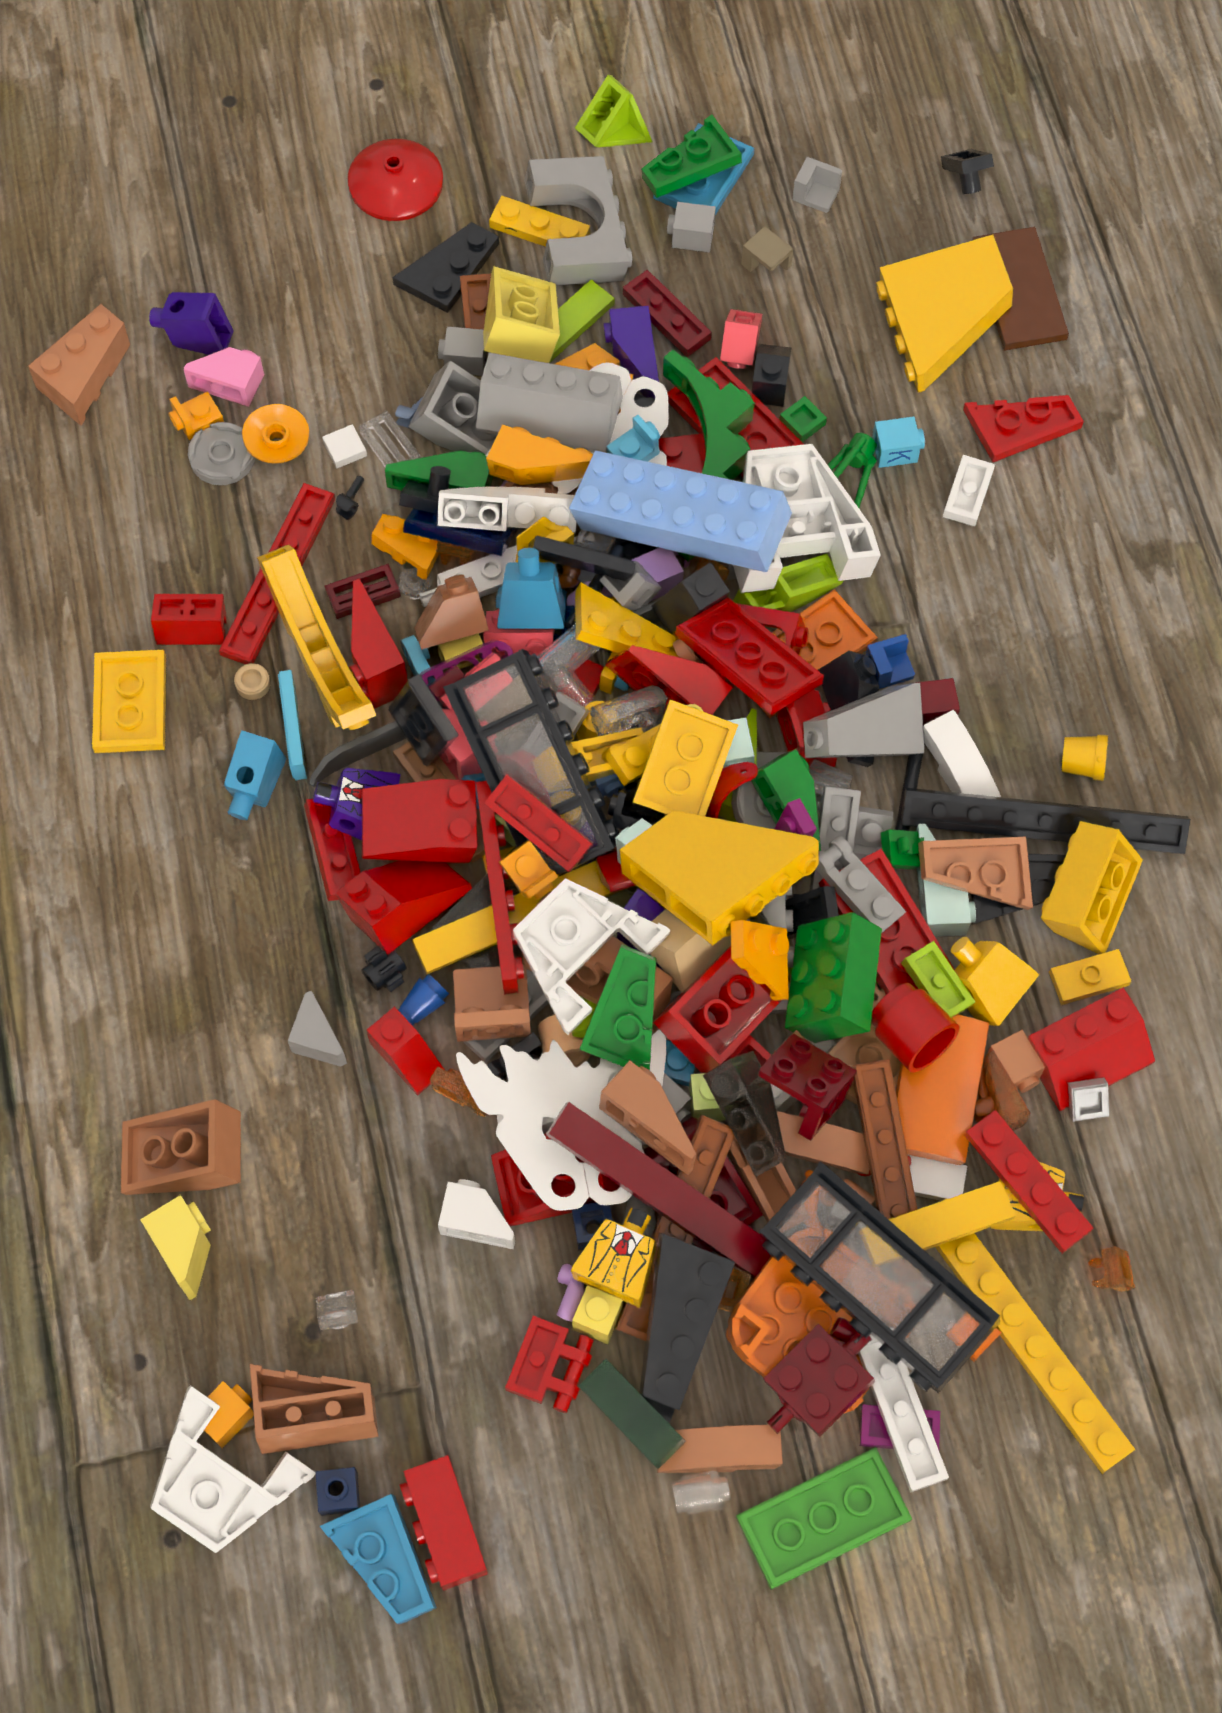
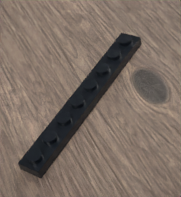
M905 788L901 824L905 826L917 827L918 824H926L928 828L1062 842H1069L1070 837L1076 832L1080 821L1119 829L1134 849L1185 854L1191 820L1188 816Z

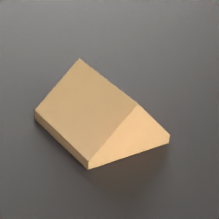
M667 909L651 921L656 924L660 923L671 930L670 934L650 954L656 958V962L664 972L673 977V983L681 992L686 990L731 946V935L723 937L712 946Z

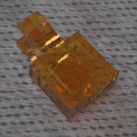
M437 1067L430 1078L432 1090L463 1107L465 1105L470 1107L477 1115L486 1117L487 1114L479 1109L471 1096L461 1073L452 1068L445 1071Z

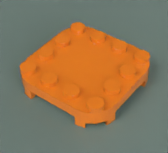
M808 1228L795 1232L787 1238L811 1258L833 1232L826 1228ZM843 1243L820 1266L889 1328H892L893 1331L912 1310L907 1298L909 1294L899 1283L893 1284ZM772 1256L768 1259L734 1306L726 1329V1338L731 1343L734 1352L763 1378L816 1325L819 1324L830 1335L831 1329L839 1317L849 1322L852 1319L842 1308L836 1313L827 1306L819 1297L823 1292L812 1282L808 1287L801 1283L790 1272L794 1266L784 1257L779 1261ZM857 1354L856 1357L860 1365L863 1367L859 1354ZM866 1392L845 1413L855 1410L864 1401L862 1398Z

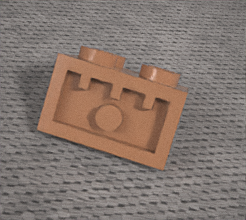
M523 965L524 979L517 980L519 993L505 995L500 966L456 969L453 971L454 1020L457 1042L527 1037L531 1034L527 970L525 965Z

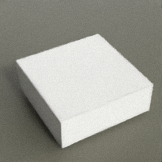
M353 424L322 437L336 469L367 456L366 449Z

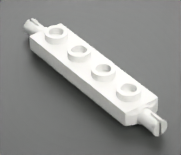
M588 531L574 537V545L582 548L595 545L592 533ZM517 545L437 574V586L445 584L444 580L449 577L464 575L465 578L472 577L480 598L497 592L498 588L503 586L506 564L516 560ZM555 563L556 569H560L561 564ZM437 588L419 593L423 607L427 606Z

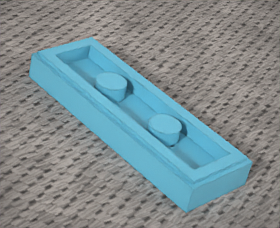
M292 670L279 671L278 680L290 770L295 780L307 779L296 687Z

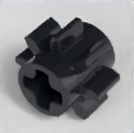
M376 946L364 955L367 965L361 971L375 990L378 991L384 987L392 992L404 983L401 973L407 967L395 950L387 954Z

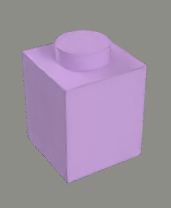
M657 548L632 559V561L639 562L662 587L652 600L664 596L683 580L684 571L672 550Z

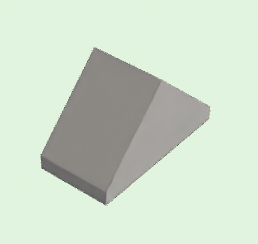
M312 990L305 993L288 1038L291 1052L340 1067L347 1064L345 1054Z

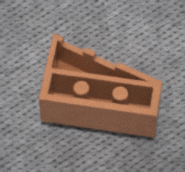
M100 304L28 366L36 388L80 426L84 423L86 419L85 414L92 402L97 401L101 394L100 389L107 377L113 375L130 347L124 322Z
M250 1364L255 1437L262 1454L379 1437L375 1399L370 1383L327 1376L317 1378L299 1375L296 1371L286 1370L285 1372L263 1369L260 1365Z

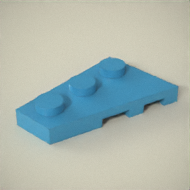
M395 1495L385 1496L320 1526L324 1533L339 1548L347 1562L355 1568L367 1583V1587L397 1624H403L437 1608Z

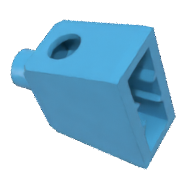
M523 548L519 550L518 562L507 563L505 567L497 623L498 629H564L566 606L556 565L552 562H539V551L537 549Z
M241 730L224 782V787L233 797L227 812L229 815L241 820H248L253 804L261 807L267 806L287 759L274 740Z

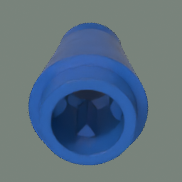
M427 974L423 980L421 978L417 980L398 1011L413 1026L445 1004L443 1000L449 993L430 974Z

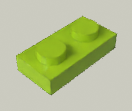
M934 941L906 957L901 962L918 989H924L951 1018L975 1003V1000Z

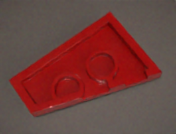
M1069 395L1029 398L1027 402L1007 403V400H995L994 404L977 405V402L964 403L963 408L992 462L1079 430L1084 423Z

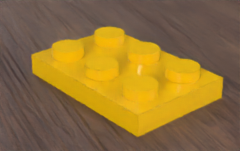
M144 650L94 653L92 733L94 753L165 750V651Z
M669 700L632 803L665 815L674 810L705 816L738 724Z

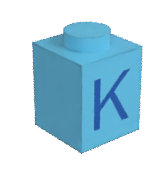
M914 416L875 422L872 438L877 444L875 455L878 468L918 462L920 449L925 447V438L922 428L917 429Z

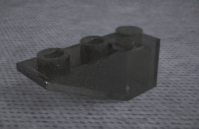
M754 1051L727 1060L704 1074L703 1077L752 1171L757 1177L787 1159L772 1087L769 1082L758 1076L762 1066Z

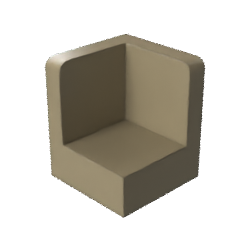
M764 226L743 245L741 265L750 272L760 263L770 271H773L778 265L788 270L792 266L794 248Z

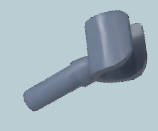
M422 398L411 408L403 405L398 406L395 412V416L399 417L396 421L397 425L409 428L408 426Z

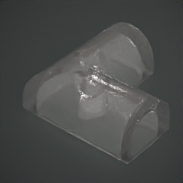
M576 624L538 654L537 657L544 670L540 677L545 688L550 686L555 695L557 692H562L585 707L595 699V696L573 671L599 650V647L576 640Z
M648 686L593 706L590 709L593 727L598 736L642 727L644 733L661 724L667 697L660 687Z

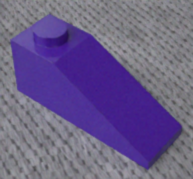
M649 306L609 309V323H603L605 343L611 342L613 356L620 361L621 367L627 369L629 374H633V380L644 376L659 382ZM650 389L639 390L644 397L655 399V394Z

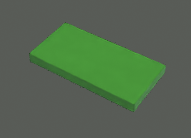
M876 1447L736 1515V1519L770 1590L912 1520Z

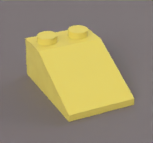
M493 266L483 331L484 351L549 363L560 336L556 284Z

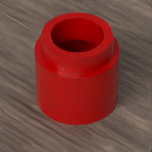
M910 983L901 984L891 990L872 1011L871 1023L876 1028V1037L912 1073L921 1071L936 1061L951 1046L960 1029L951 1016L924 989L916 990Z

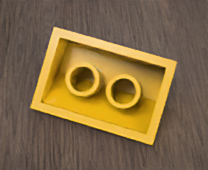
M1080 821L1076 832L1069 839L1068 852L1064 862L1056 871L1055 884L1050 896L1045 899L1042 906L1041 919L1054 933L1097 954L1106 953L1143 861L1119 829Z

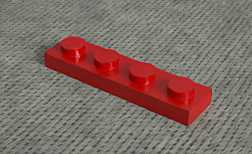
M996 1110L966 1131L964 1136L1062 1254L1094 1229Z

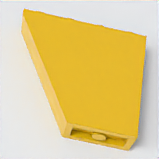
M993 235L880 267V281L876 282L878 297L880 301L886 300L888 306L885 309L887 323L890 328L895 327L897 332L894 340L898 354H904L907 361L904 363L908 382L914 381L918 393L925 391L1012 306L1013 287Z
M673 810L620 849L621 870L624 876L713 946L723 937L731 935V921L747 920L751 916L758 915L765 905L777 896L784 895L802 877L812 874L819 865V841L812 836Z

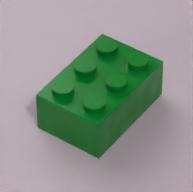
M854 912L798 926L785 1029L791 1032L797 1030L805 1039L813 1043L870 1032L882 928Z

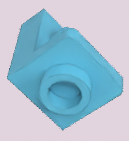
M636 415L632 418L633 428L607 445V453L648 462L660 454L658 440L660 434L652 422H645L639 415Z

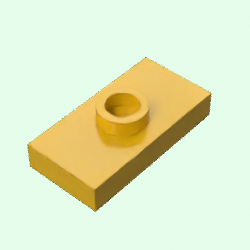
M1119 949L1053 967L1049 971L1061 1005L1127 987L1132 982Z

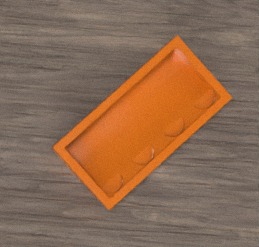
M957 1014L952 1019L959 1025V1033L951 1046L936 1061L915 1073L910 1072L901 1063L896 1097L907 1154L962 1165L966 1163L969 1141L964 1135L972 1127L989 1023Z

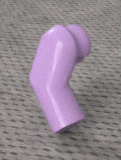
M564 1264L560 1269L557 1280L561 1284L568 1285L556 1315L572 1322L584 1294L585 1286L584 1283L573 1279L572 1266Z

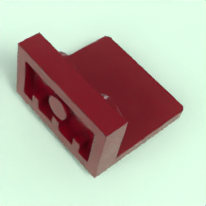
M792 1034L764 1063L758 1072V1076L804 1103L799 1114L803 1121L798 1134L811 1141L844 1103L857 1070L814 1046L808 1040Z

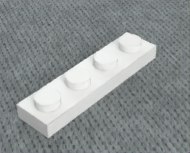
M869 1335L872 1341L858 1354L863 1368L875 1379L871 1389L910 1493L947 1480L949 1476L914 1384L909 1377L907 1366L902 1361L895 1365L878 1350L882 1344L872 1335Z

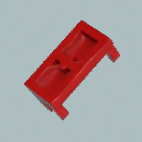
M154 594L151 624L156 645H222L226 637L224 623H227L223 594Z

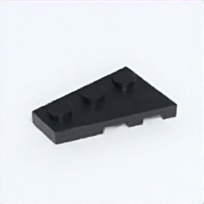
M471 222L392 277L393 285L448 313L461 296L460 276L476 275L499 245V236Z
M1028 854L1033 906L1044 903L1045 899L1050 896L1055 884L1056 871L1063 864L1066 855ZM972 894V901L975 902L976 921L972 925L1023 910V908Z

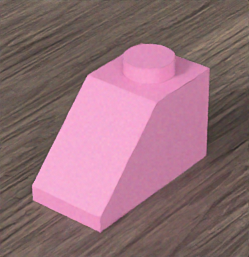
M231 347L187 363L183 369L189 388L204 393L208 391L211 395L248 407L264 377L260 356L249 350H238Z

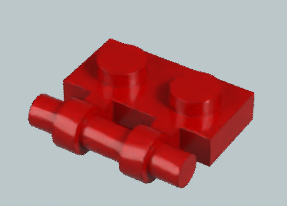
M533 1316L505 1390L542 1404L547 1390L555 1392L557 1397L552 1408L559 1412L567 1413L571 1401L576 1400L580 1388L577 1385L584 1367H589L592 1355L589 1353L594 1340L580 1335L576 1347L565 1344L569 1333L568 1328ZM559 1357L569 1361L563 1380L553 1377Z

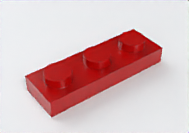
M506 774L484 802V804L568 872L573 871L594 844L510 774Z
M306 799L304 808L328 901L339 900L335 892L361 873L352 837L331 828L329 825L331 806L313 802V799Z

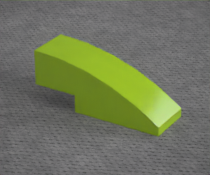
M823 554L783 567L774 589L741 593L739 589L733 602L793 612L838 587L844 580L838 581L833 562L828 554Z

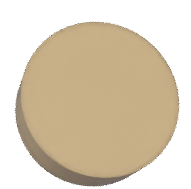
M246 664L239 668L235 674L234 682L237 692L245 699H260L270 689L268 672L259 664Z

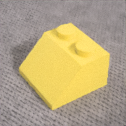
M180 1195L140 1220L177 1283L188 1299L192 1300L197 1296L211 1246L205 1234L211 1231L195 1202L187 1205Z

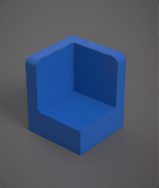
M906 634L867 646L866 656H869L875 664V675L879 689L912 680L915 676L914 669L906 653L909 642Z

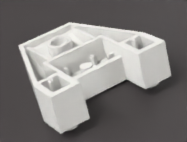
M813 444L748 451L746 454L743 483L783 491L792 514L768 572L733 565L741 593L774 589L783 568L780 559L783 557L829 552L838 581L871 577L881 556L872 526Z

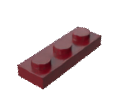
M648 270L623 286V296L635 307L649 306L651 323L686 357L711 340L712 332Z

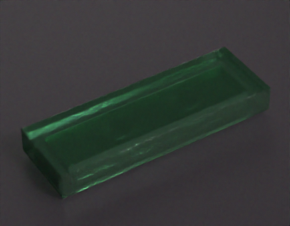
M607 1359L579 1385L585 1394L657 1469L686 1442Z

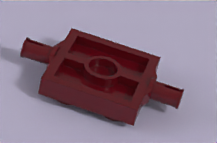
M819 1324L816 1325L763 1378L764 1382L778 1395L782 1407L766 1421L771 1429L773 1428L774 1432L779 1434L795 1418L806 1423L821 1437L875 1383L874 1377L860 1365L856 1357L872 1341L871 1337L869 1336L865 1339L856 1332L844 1344L830 1336Z

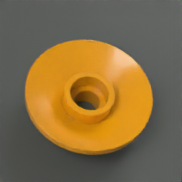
M270 404L256 409L248 416L243 425L242 438L247 451L256 459L273 464L284 463L296 458L304 451L309 441V426L304 416L296 409L283 404ZM274 438H281V439H282V440H279V441H272V439H274Z

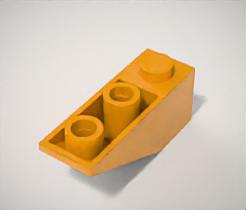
M502 424L486 460L490 475L519 485L583 478L593 454L584 448L573 449L562 445L558 440L551 437L541 438L532 435L522 427L516 426L512 428Z

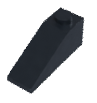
M849 650L818 669L824 675L822 687L831 711L879 691V684L875 675L876 667L869 656ZM846 757L849 763L869 767L874 763V757Z

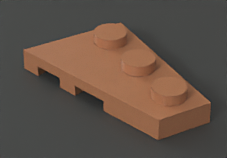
M1026 837L935 840L918 843L921 879L1026 910L1033 908Z

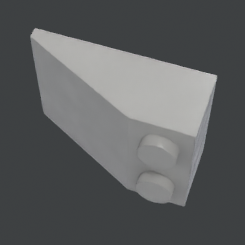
M449 361L434 374L408 427L434 444L454 452L461 450L471 453L476 451L486 455L497 437L496 434L480 432L476 429L481 380L452 361Z

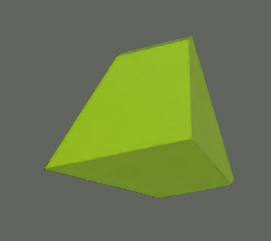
M607 75L575 129L595 147L652 143L653 141L633 94L612 75Z

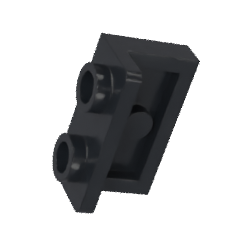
M631 782L623 789L619 788L617 795L613 794L608 815L613 816L612 819L618 829L623 830L626 827H630L641 818L653 826L665 817V814L632 803L637 783Z

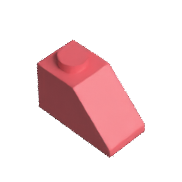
M730 309L725 321L720 361H725L727 366L737 369H745L747 365L753 366L763 314Z

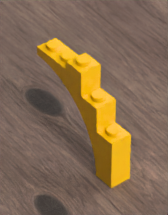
M286 545L257 557L286 631L295 642L307 675L316 686L329 721L335 728L341 726L342 729L349 728V730H355L369 723L368 719L376 716L373 705L360 688L343 658L310 588L295 549L290 545Z

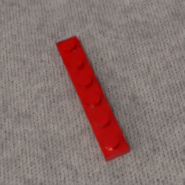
M487 781L476 782L503 990L504 995L519 993L517 980L524 979L522 957H514L513 946L518 945L513 935V929L517 926V923L510 924L508 912H515L513 891H505L504 879L510 878L499 864V861L503 859L500 857L499 847L506 846L504 825H496L495 815L497 813L484 804L492 792Z

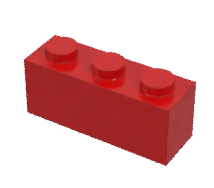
M446 1455L403 1471L407 1482L400 1484L406 1506L414 1505L419 1520L412 1522L419 1545L427 1543L431 1558L424 1561L431 1583L439 1581L444 1591L487 1575L488 1572L449 1456Z

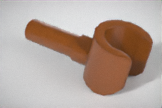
M981 1070L978 1087L979 1099L976 1100L973 1117L976 1122L981 1121L994 1110V1101L991 1096H988L983 1070Z

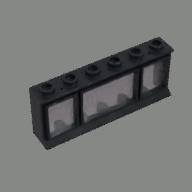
M521 649L455 683L444 686L445 693L491 792L495 790L506 774H510L591 840L594 844L576 867L616 849L615 837L620 834L612 818L606 819L601 807L605 805L604 798L596 785L591 787L586 773L590 772L589 766L581 752L575 753L570 742L575 739L574 734L566 719L561 721L555 710L559 706V702L550 686L545 688L540 675L544 673V670L535 653L530 655L527 650ZM505 821L517 848L529 840ZM532 843L549 868L555 871L558 876L568 872Z
M821 1161L814 1172L763 1229L759 1230L762 1239L765 1240L761 1246L774 1259L779 1261L784 1257L794 1266L790 1272L807 1287L811 1282L823 1292L819 1297L827 1306L836 1313L842 1308L852 1317L849 1324L865 1339L870 1334L882 1344L878 1350L893 1364L897 1365L902 1361L911 1369L912 1372L909 1374V1377L925 1392L932 1388L939 1394L1000 1324V1315Z

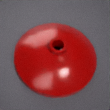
M386 139L369 145L354 158L348 172V187L353 201L366 214L386 221H403L423 214L435 204L443 188V171L434 153L422 144L407 139Z

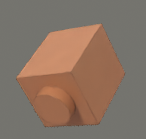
M1023 1029L991 1045L986 1055V1059L1008 1094L1018 1089L1021 1093H1024L1040 1083L1039 1078L1045 1066Z

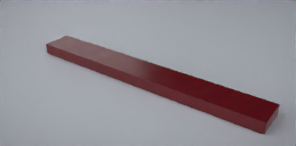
M570 1102L565 1103L547 1131L546 1136L721 1257L734 1261V1266L755 1279L771 1257L761 1246L765 1240L762 1239L758 1232Z

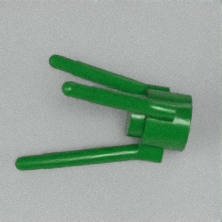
M856 433L849 444H844L840 452L827 464L831 471L838 465L833 472L836 478L843 473L848 465L853 468L864 466L854 501L858 508H860L871 470L877 462V459L873 456L877 449V444L872 437L864 433Z

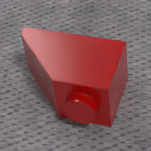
M395 1006L366 1030L372 1047L417 1096L445 1073V1069L419 1032Z

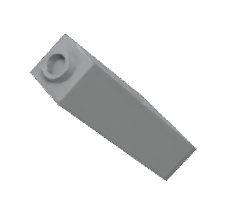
M920 683L890 686L803 722L805 758L923 754L924 737Z

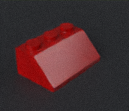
M1124 987L1028 1036V1040L1045 1066L1040 1080L1060 1112L1069 1107L1068 1083L1105 1078L1109 1087L1155 1062L1143 1017Z

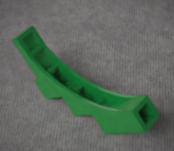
M671 350L663 359V376L687 396L701 423L706 450L702 474L733 480L745 469L746 454L748 451H751L747 441L738 433L753 420V399L745 390H739L731 382L720 390L718 384L711 377H705L700 373L689 358L682 357L675 350ZM677 552L687 562H689L691 559L695 557L693 555Z

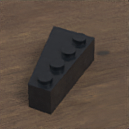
M659 1233L639 1393L644 1397L680 1410L735 1262Z

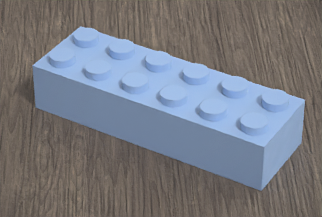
M596 450L569 507L581 530L762 572H768L792 514L785 494L780 490Z

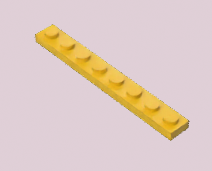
M973 1233L935 1246L959 1281L1000 1315V1324L996 1328L1002 1332L1000 1334L1001 1338L1101 1474L1135 1451L1130 1441L976 1234Z

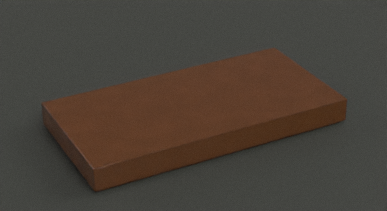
M1035 226L973 237L972 240L990 235L994 236L1013 287L1012 306L995 322L1004 351L1067 340L1069 332Z

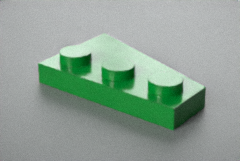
M711 114L704 120V125L696 132L690 130L685 134L682 143L675 148H667L641 169L642 179L655 197L658 198L742 163V153Z
M621 944L580 1045V1050L622 1067L630 1060L638 1067L642 1066L650 1070L656 976L655 957Z

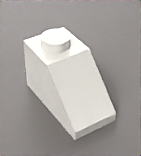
M460 1179L458 1183L448 1182L438 1222L440 1234L514 1249V1232L487 1191L480 1188L479 1183L471 1180Z

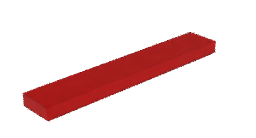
M303 483L269 552L290 545L295 549L300 564L303 566L335 501V494ZM261 568L219 649L220 656L245 665L255 662L279 614Z

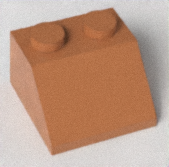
M464 575L452 576L444 580L445 584L437 587L414 627L421 649L489 631L479 593L472 577L465 578Z

